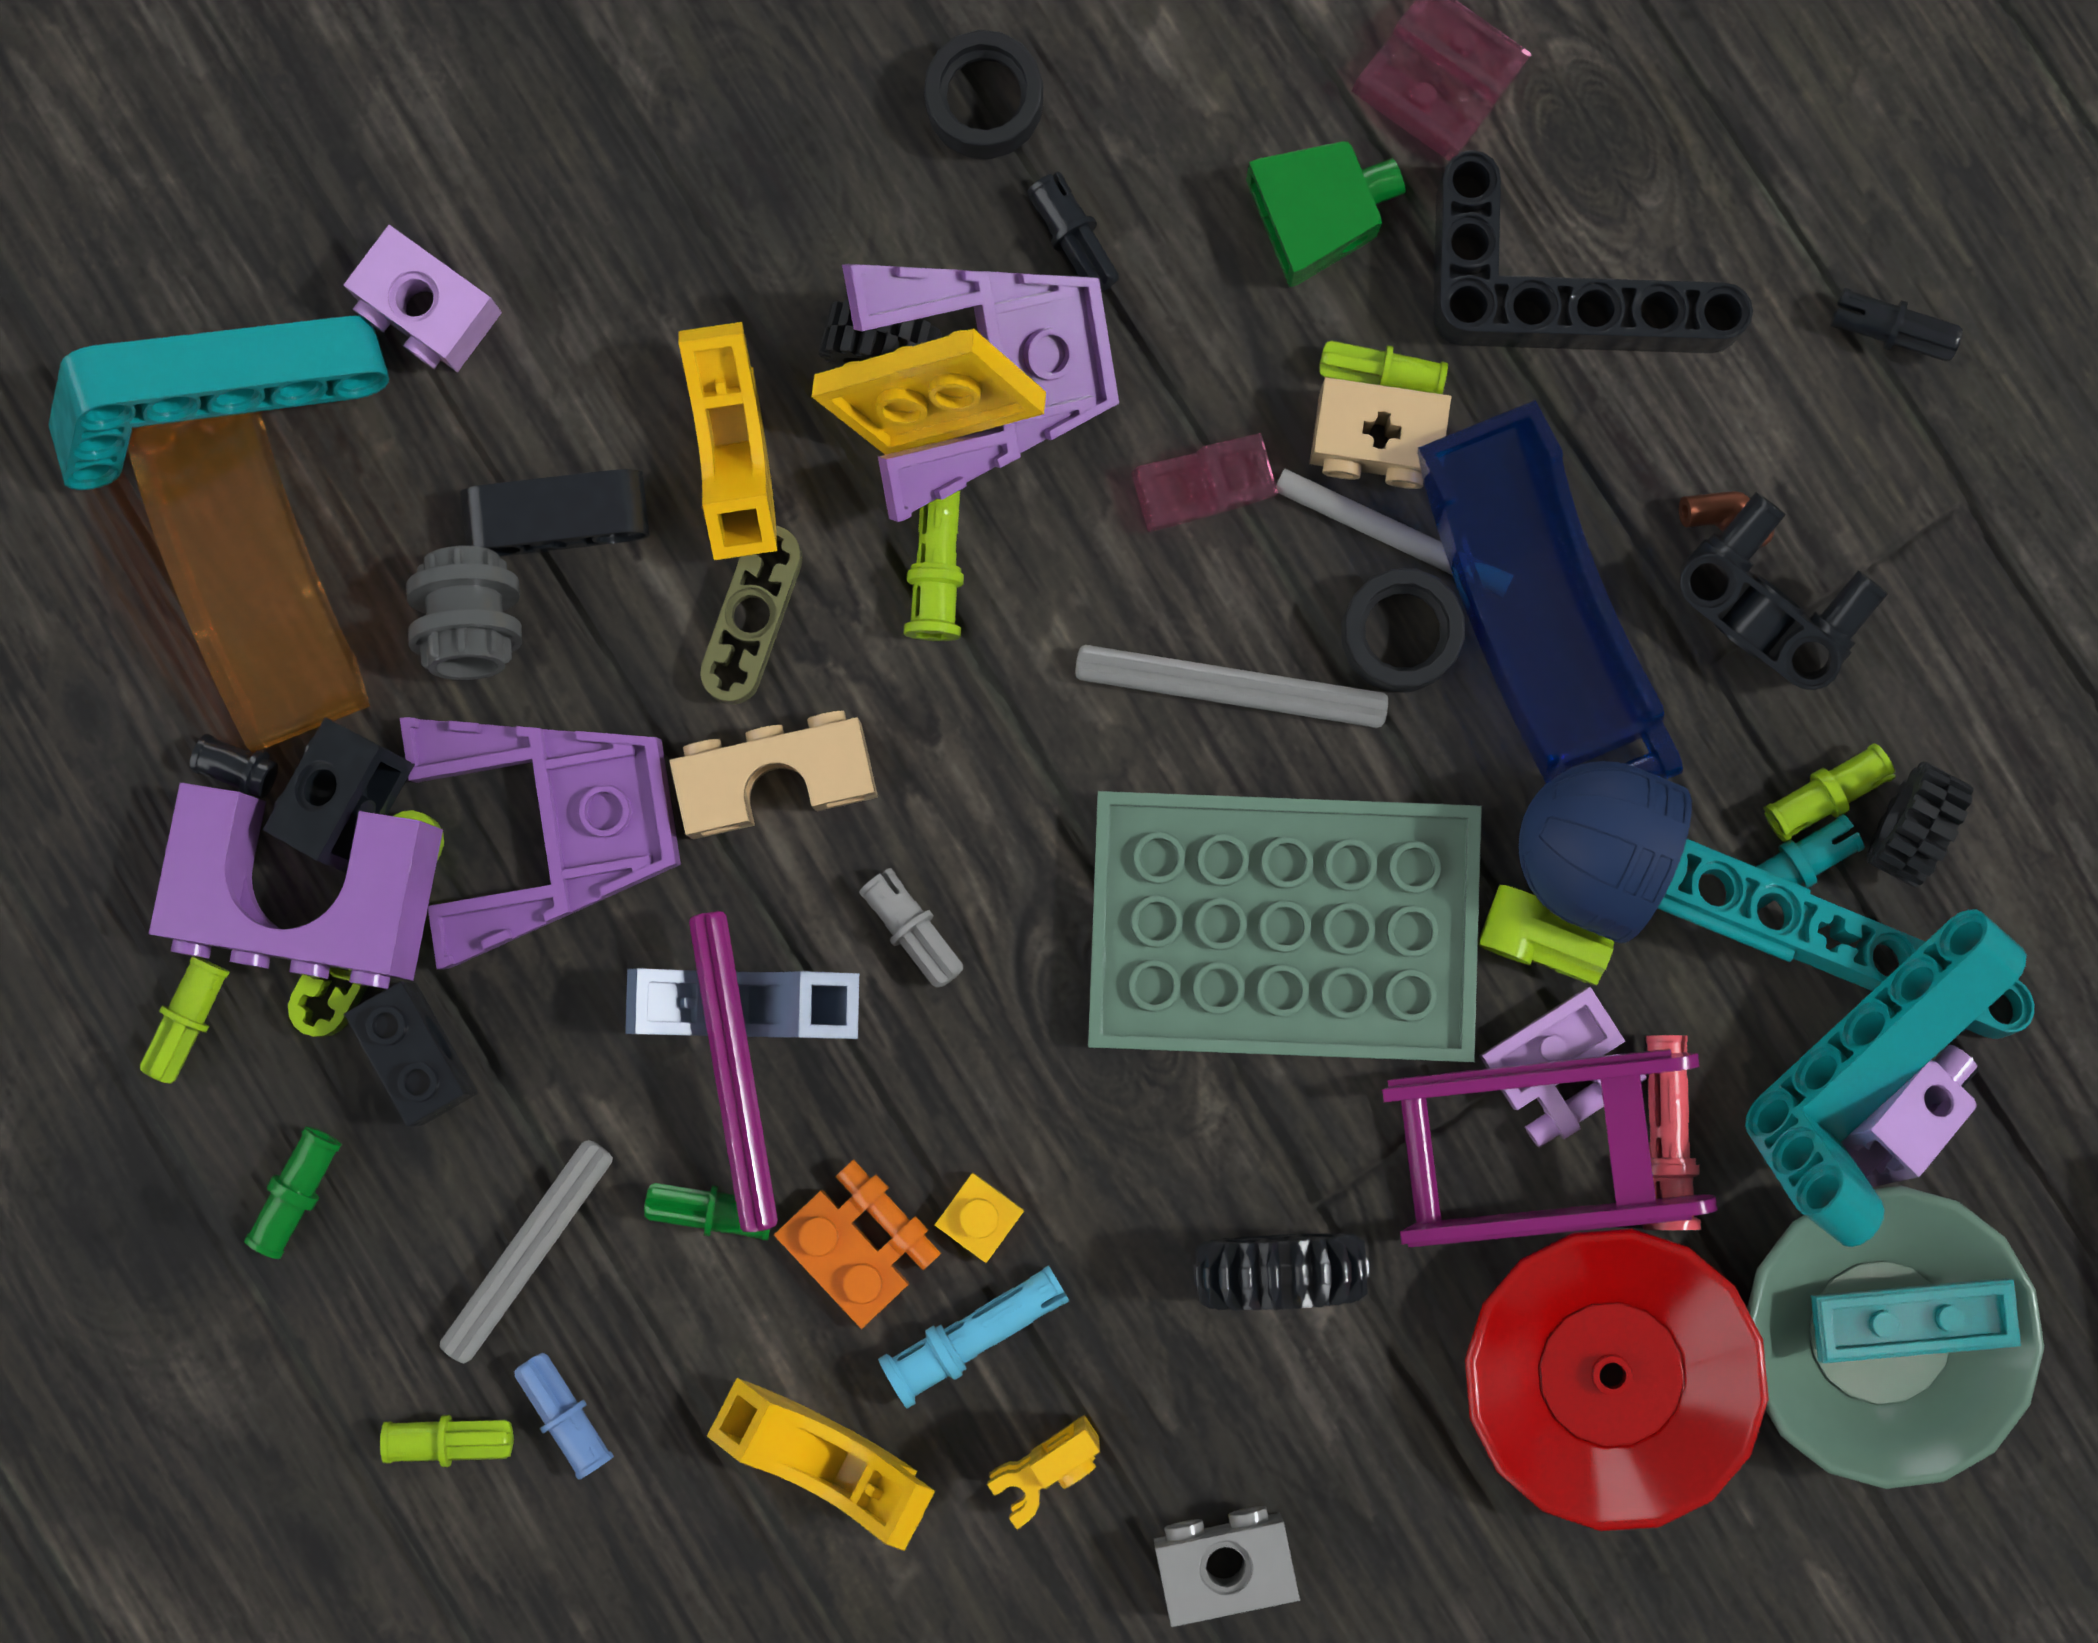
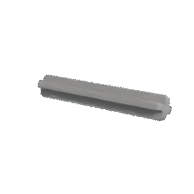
M590 1140L581 1143L441 1339L440 1348L448 1356L463 1364L472 1360L611 1165L613 1157L607 1150Z

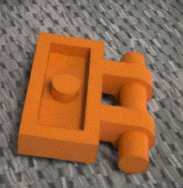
M853 1159L835 1176L852 1195L840 1208L821 1190L781 1227L774 1236L862 1329L909 1285L907 1279L893 1266L895 1261L906 1252L923 1271L941 1252L924 1235L928 1231L925 1225L916 1216L910 1220L885 1193L889 1187L877 1174L871 1178ZM865 1210L892 1237L880 1250L853 1223Z

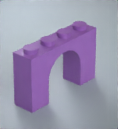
M180 783L149 930L150 935L173 940L170 952L209 959L212 947L232 950L229 962L269 969L271 957L291 960L289 972L325 979L329 977L330 967L351 970L350 983L383 989L389 988L391 977L414 980L443 829L419 820L359 811L345 882L335 902L323 915L309 924L293 929H280L262 912L255 898L252 884L253 863L266 801L237 791Z

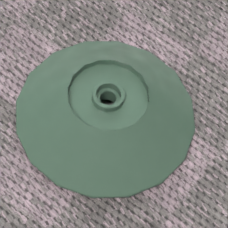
M1902 1185L1874 1189L1882 1200L1884 1219L1875 1235L1862 1245L1855 1247L1843 1246L1803 1215L1790 1224L1758 1266L1747 1310L1764 1343L1769 1396L1766 1412L1780 1436L1827 1473L1883 1489L1945 1482L1995 1453L2031 1404L2044 1352L2036 1289L2007 1239L1959 1201ZM2003 1278L2014 1280L2021 1346L1825 1364L1818 1362L1811 1295Z

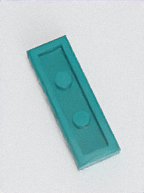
M2003 1278L1811 1295L1818 1362L1823 1364L2021 1346L2013 1279Z

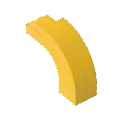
M742 322L679 331L678 343L693 410L700 454L702 506L714 560L777 551L775 509L767 447L753 367L750 365Z
M736 1378L707 1435L708 1438L740 1463L781 1477L814 1493L845 1512L886 1545L905 1551L935 1492L915 1477L917 1473L915 1469L870 1440L812 1409L739 1378Z

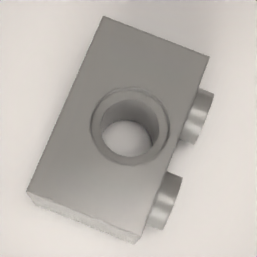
M1257 1506L1229 1513L1230 1523L1204 1528L1203 1520L1195 1519L1174 1523L1164 1528L1166 1536L1155 1538L1154 1545L1171 1627L1300 1601L1285 1525L1280 1513L1268 1515L1265 1506ZM1230 1547L1242 1555L1241 1568L1232 1577L1218 1578L1207 1570V1560L1216 1549Z

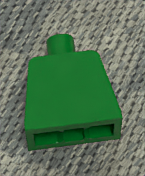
M1346 141L1253 160L1249 162L1246 182L1289 288L1299 285L1377 237L1382 220L1376 204L1405 193V184L1401 171L1393 158L1361 169L1352 145Z

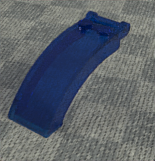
M1536 400L1418 447V459L1433 516L1468 618L1500 693L1545 783L1547 784L1571 767L1641 738L1648 749V753L1624 764L1640 768L1666 780L1683 773L1681 757L1663 724L1665 715L1663 706L1619 622L1591 555L1567 481L1562 449Z

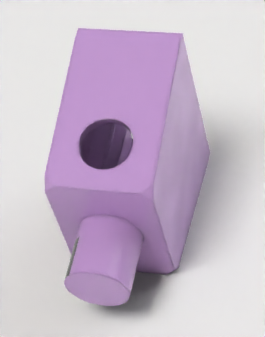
M1947 1045L1934 1061L1930 1060L1842 1141V1144L1872 1187L1919 1177L1976 1109L1975 1099L1963 1087L1978 1072V1067L1974 1060L1963 1050L1953 1045Z

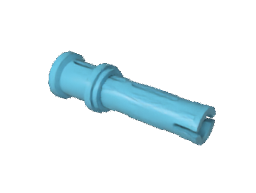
M1048 1265L1040 1272L1031 1276L1030 1279L986 1303L962 1320L953 1323L945 1329L942 1325L937 1327L933 1325L925 1330L926 1337L894 1357L886 1353L878 1358L898 1397L908 1409L916 1403L915 1396L948 1376L953 1380L963 1375L962 1372L967 1369L965 1363L1030 1325L1049 1311L1051 1312L1059 1306L1069 1302V1299Z

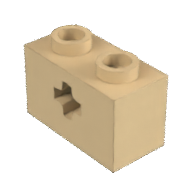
M1325 377L1319 394L1309 464L1323 466L1322 473L1333 478L1355 480L1360 478L1361 472L1386 475L1385 483L1394 487L1420 489L1423 487L1424 481L1434 482L1441 471L1451 396ZM1379 424L1384 426V436L1389 438L1384 449L1373 447V436L1369 435L1373 425Z

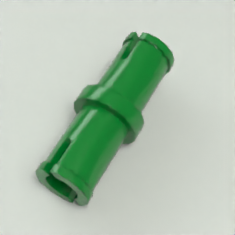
M305 1126L302 1131V1137L288 1159L280 1175H273L267 1185L270 1195L258 1215L251 1232L244 1239V1243L267 1257L281 1259L284 1248L305 1210H313L318 1202L319 1196L315 1192L335 1153L339 1151L342 1145L341 1142L319 1129Z

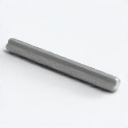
M1090 645L1080 647L1075 668L1076 677L1082 681L1374 728L1381 727L1384 724L1388 710V696L1383 692Z

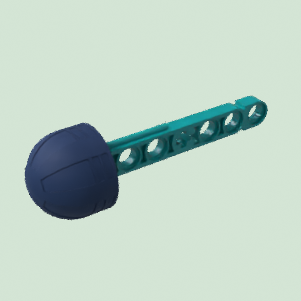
M1598 761L1568 769L1545 784L1538 791L1529 804L1522 820L1519 834L1520 863L1527 883L1535 896L1559 918L1618 943H1626L1632 940L1646 926L1655 911L1659 909L1787 962H1790L1792 959L1798 960L1873 991L1887 978L1875 967L1873 951L1876 945H1885L1892 949L1898 958L1900 966L1926 942L1810 894L1811 890L1687 839L1692 813V801L1688 789L1628 764ZM1702 874L1714 875L1724 884L1726 900L1723 906L1711 905L1700 895L1698 886ZM1760 898H1770L1782 908L1784 923L1780 930L1769 929L1760 921L1757 914V904ZM1826 925L1830 926V937L1843 944L1828 950L1826 948L1827 938L1819 934L1818 930ZM1861 939L1856 948L1849 946V944ZM2017 980L2003 994L2011 1002L2013 1017L2008 1025L1995 1020L1990 1014L1989 1008H1987L1965 1029L1992 1039L2004 1038L2022 1031L2031 1023L2034 1016L2035 1004L2030 991L2022 982Z

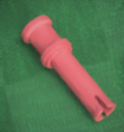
M1686 1035L1646 1036L1647 1051L1671 1049V1053L1687 1052L1688 1036ZM1687 1070L1649 1074V1144L1655 1197L1658 1199L1694 1195L1693 1178L1699 1175V1165H1696V1158H1690ZM1692 1216V1220L1643 1224V1230H1701V1220Z

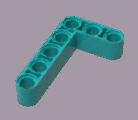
M345 316L93 345L71 352L60 363L48 425L65 486L75 490H90L103 487L118 479L122 472L133 427L363 398L385 388L389 383V375L374 326L363 316Z
M1979 910L1960 912L1947 921L1764 1091L1751 1105L1747 1113L1745 1126L1749 1136L1795 1207L1843 1246L1855 1247L1871 1239L1879 1230L1884 1219V1206L1878 1194L1842 1144V1141L2019 979L2026 966L2024 949Z

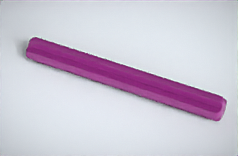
M720 911L697 914L690 917L689 926L739 1224L743 1232L764 1231L774 1227L777 1224L778 1218L727 916L724 912Z

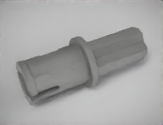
M888 868L882 875L879 873L865 884L859 893L871 908L875 910L893 935L890 939L893 946L902 945L932 986H945L963 970V964L930 922L934 917L931 911H923L904 888V885L895 875L896 873L892 868Z

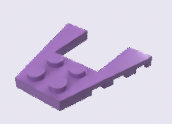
M863 264L842 265L854 330L866 331L974 306L978 332L1046 391L1043 415L1005 424L983 432L878 456L889 519L896 522L904 521L912 516L911 513L935 499L943 500L967 486L966 483L994 467L1001 468L1020 458V453L1046 439L1053 440L1119 404L1099 278Z
M409 717L400 718L405 759L415 764L408 779L415 783L533 762L551 885L428 906L437 969H450L681 865L661 739L634 735L559 731L534 727H509L459 721L422 720Z

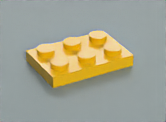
M970 329L967 331H955L943 338L915 346L900 347L894 352L863 361L848 362L842 367L814 374L812 397L886 455L1043 415L1046 391L975 329Z

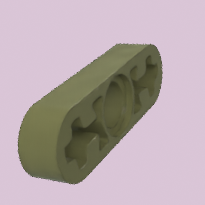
M776 526L777 541L782 542L784 554L790 557L786 565L776 564L773 567L768 581L771 586H781L779 594L773 596L763 587L744 585L748 575H751L760 582L764 571V562L756 554L740 556L701 665L700 675L703 686L713 698L724 704L735 705L743 703L750 699L757 691L802 566V551L796 538L791 532L779 526ZM748 598H758L764 601L770 610V617L766 626L754 633L740 630L734 621L736 607L740 602ZM730 634L734 639L746 645H760L756 656H753L745 649L742 653L739 668L747 675L745 683H733L729 691L721 690L722 680L714 674L717 665L728 667L735 652L733 645L723 644L725 636Z

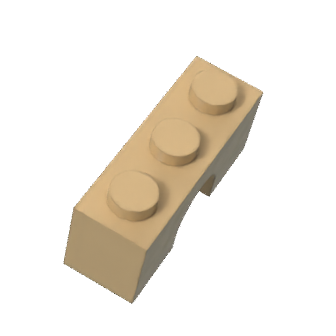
M833 711L808 718L809 728L784 734L782 725H772L746 732V743L722 748L720 739H710L684 746L685 756L669 761L685 834L694 840L755 826L750 805L751 791L762 775L775 769H789L799 773L804 778L811 806L816 811L878 798L860 720L858 717L846 720L845 711Z

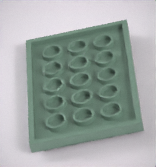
M1098 791L1088 1048L1474 1062L1482 806Z

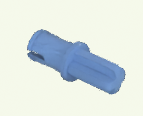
M545 1353L537 1354L514 1371L515 1378L545 1424L540 1427L541 1432L549 1431L575 1471V1476L578 1480L595 1471L614 1457L582 1410L587 1405L585 1400L577 1402L548 1355Z

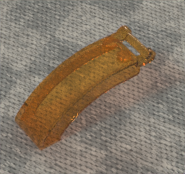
M260 411L133 427L128 444V452L157 545L205 663L243 741L251 753L320 727L325 717L335 721L370 707L355 655L351 651L328 602L293 515Z

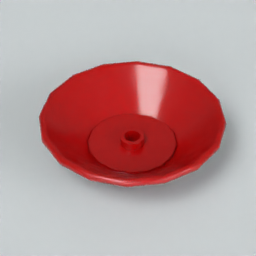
M1635 1229L1572 1233L1520 1259L1482 1304L1465 1357L1470 1421L1497 1473L1542 1512L1597 1531L1659 1528L1712 1502L1750 1458L1769 1400L1763 1338L1736 1287L1691 1248ZM1608 1363H1617L1623 1369V1378L1615 1386L1604 1385L1600 1380V1371Z

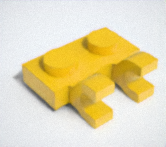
M1084 1414L1032 1449L1031 1453L1021 1460L1009 1461L989 1473L991 1479L987 1485L994 1496L1010 1486L1021 1488L1025 1493L1021 1499L1016 1500L1011 1505L1012 1513L1009 1519L1016 1529L1026 1524L1036 1514L1039 1507L1040 1489H1046L1057 1480L1061 1487L1065 1489L1095 1469L1096 1466L1093 1461L1095 1460L1094 1456L1100 1452L1099 1436Z

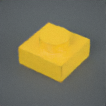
M973 1172L938 1219L935 1226L983 1262L987 1263L1020 1218L1024 1209Z

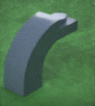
M627 969L625 1034L708 1036L697 971ZM804 971L736 972L747 1037L858 1039V973Z

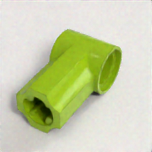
M1499 885L1480 934L1478 946L1519 963L1531 965L1532 962L1555 970L1559 974L1584 983L1597 985L1611 958L1614 941L1559 918L1533 894L1510 886Z

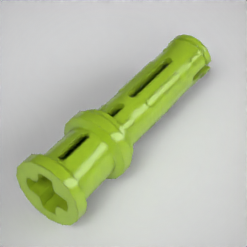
M960 490L943 500L935 499L920 508L917 562L912 564L911 569L907 572V582L913 585L911 621L904 624V635L907 637L928 641H952L961 637V627L955 624L957 588L964 584V574L961 573V568L956 566Z

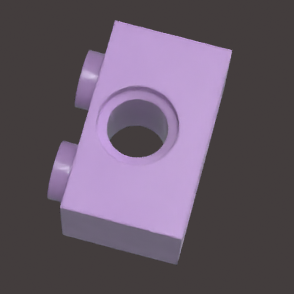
M391 225L387 226L344 283L345 288L358 300V303L352 309L355 313L369 320L375 328L383 333L391 324L409 338L403 347L433 369L441 360L458 372L502 313L491 297ZM420 292L433 293L432 306L425 314L416 317L406 314L407 303L412 296Z

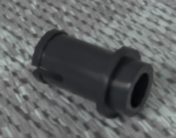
M204 734L198 740L190 758V769H192V772L204 774L239 788V792L252 797L256 795L264 798L272 789L278 773V764L270 760L267 752L258 750L253 754L218 740L210 734Z

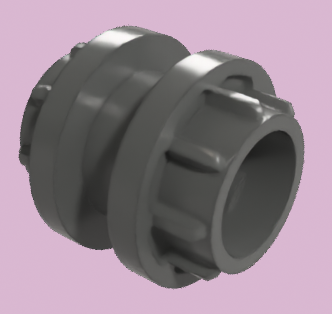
M452 546L441 548L427 554L424 557L423 564L417 567V573L407 580V603L413 609L426 614L413 621L408 627L409 648L415 654L421 656V665L424 668H427L431 674L437 677L452 680L487 678L497 675L505 669V663L512 659V652L522 645V626L520 621L511 615L503 613L504 610L514 606L520 599L519 579L513 572L507 570V562L500 559L496 552L482 547Z

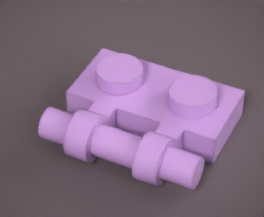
M1586 987L1482 1053L1479 1057L1486 1068L1604 1056L1624 1043L1625 1040L1592 988ZM1640 1075L1641 1083L1647 1080L1646 1075ZM1601 1079L1592 1080L1593 1083L1566 1101H1564L1555 1087L1558 1084L1501 1090L1513 1110H1519L1536 1098L1539 1101L1545 1114L1525 1126L1527 1133L1538 1148L1557 1136L1565 1140L1581 1129L1579 1122L1604 1107Z

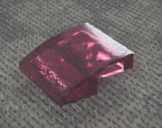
M1415 0L1397 23L1391 37L1357 78L1351 92L1450 161L1452 157L1461 153L1520 73L1532 53L1457 0Z

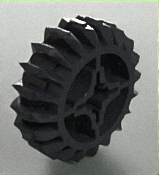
M1301 1233L1241 1236L1205 1241L1196 1248V1264L1193 1265L1194 1285L1198 1291V1301L1209 1309H1231L1233 1311L1301 1309L1342 1305L1343 1303L1359 1301L1368 1294L1367 1278H1370L1369 1257L1366 1256L1365 1241L1354 1234Z

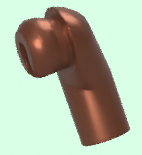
M1737 491L1683 496L1679 503L1681 523L1684 527L1715 525L1721 531H1724L1750 498L1744 493ZM1775 529L1761 547L1766 546L1772 540Z

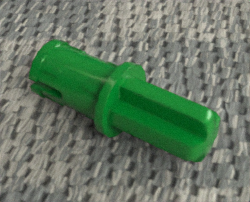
M654 1183L647 1190L644 1216L650 1221L704 1229V1236L710 1237L711 1231L768 1241L770 1229L758 1232H743L739 1224L735 1195L718 1192L719 1186L712 1185L710 1192Z

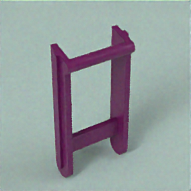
M1671 1049L1388 1080V1087L1382 1089L1384 1102L1401 1101L1416 1223L1400 1231L1401 1244H1408L1409 1248L1692 1220V1216L1717 1211L1715 1195H1688L1656 1199L1640 1075L1697 1068L1700 1066L1698 1053H1671ZM1601 1079L1616 1203L1441 1220L1426 1098Z

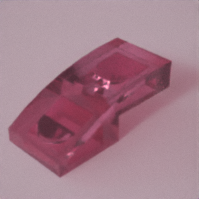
M1261 433L1203 446L1196 453L1137 466L1131 472L1148 532L1227 512L1278 494Z

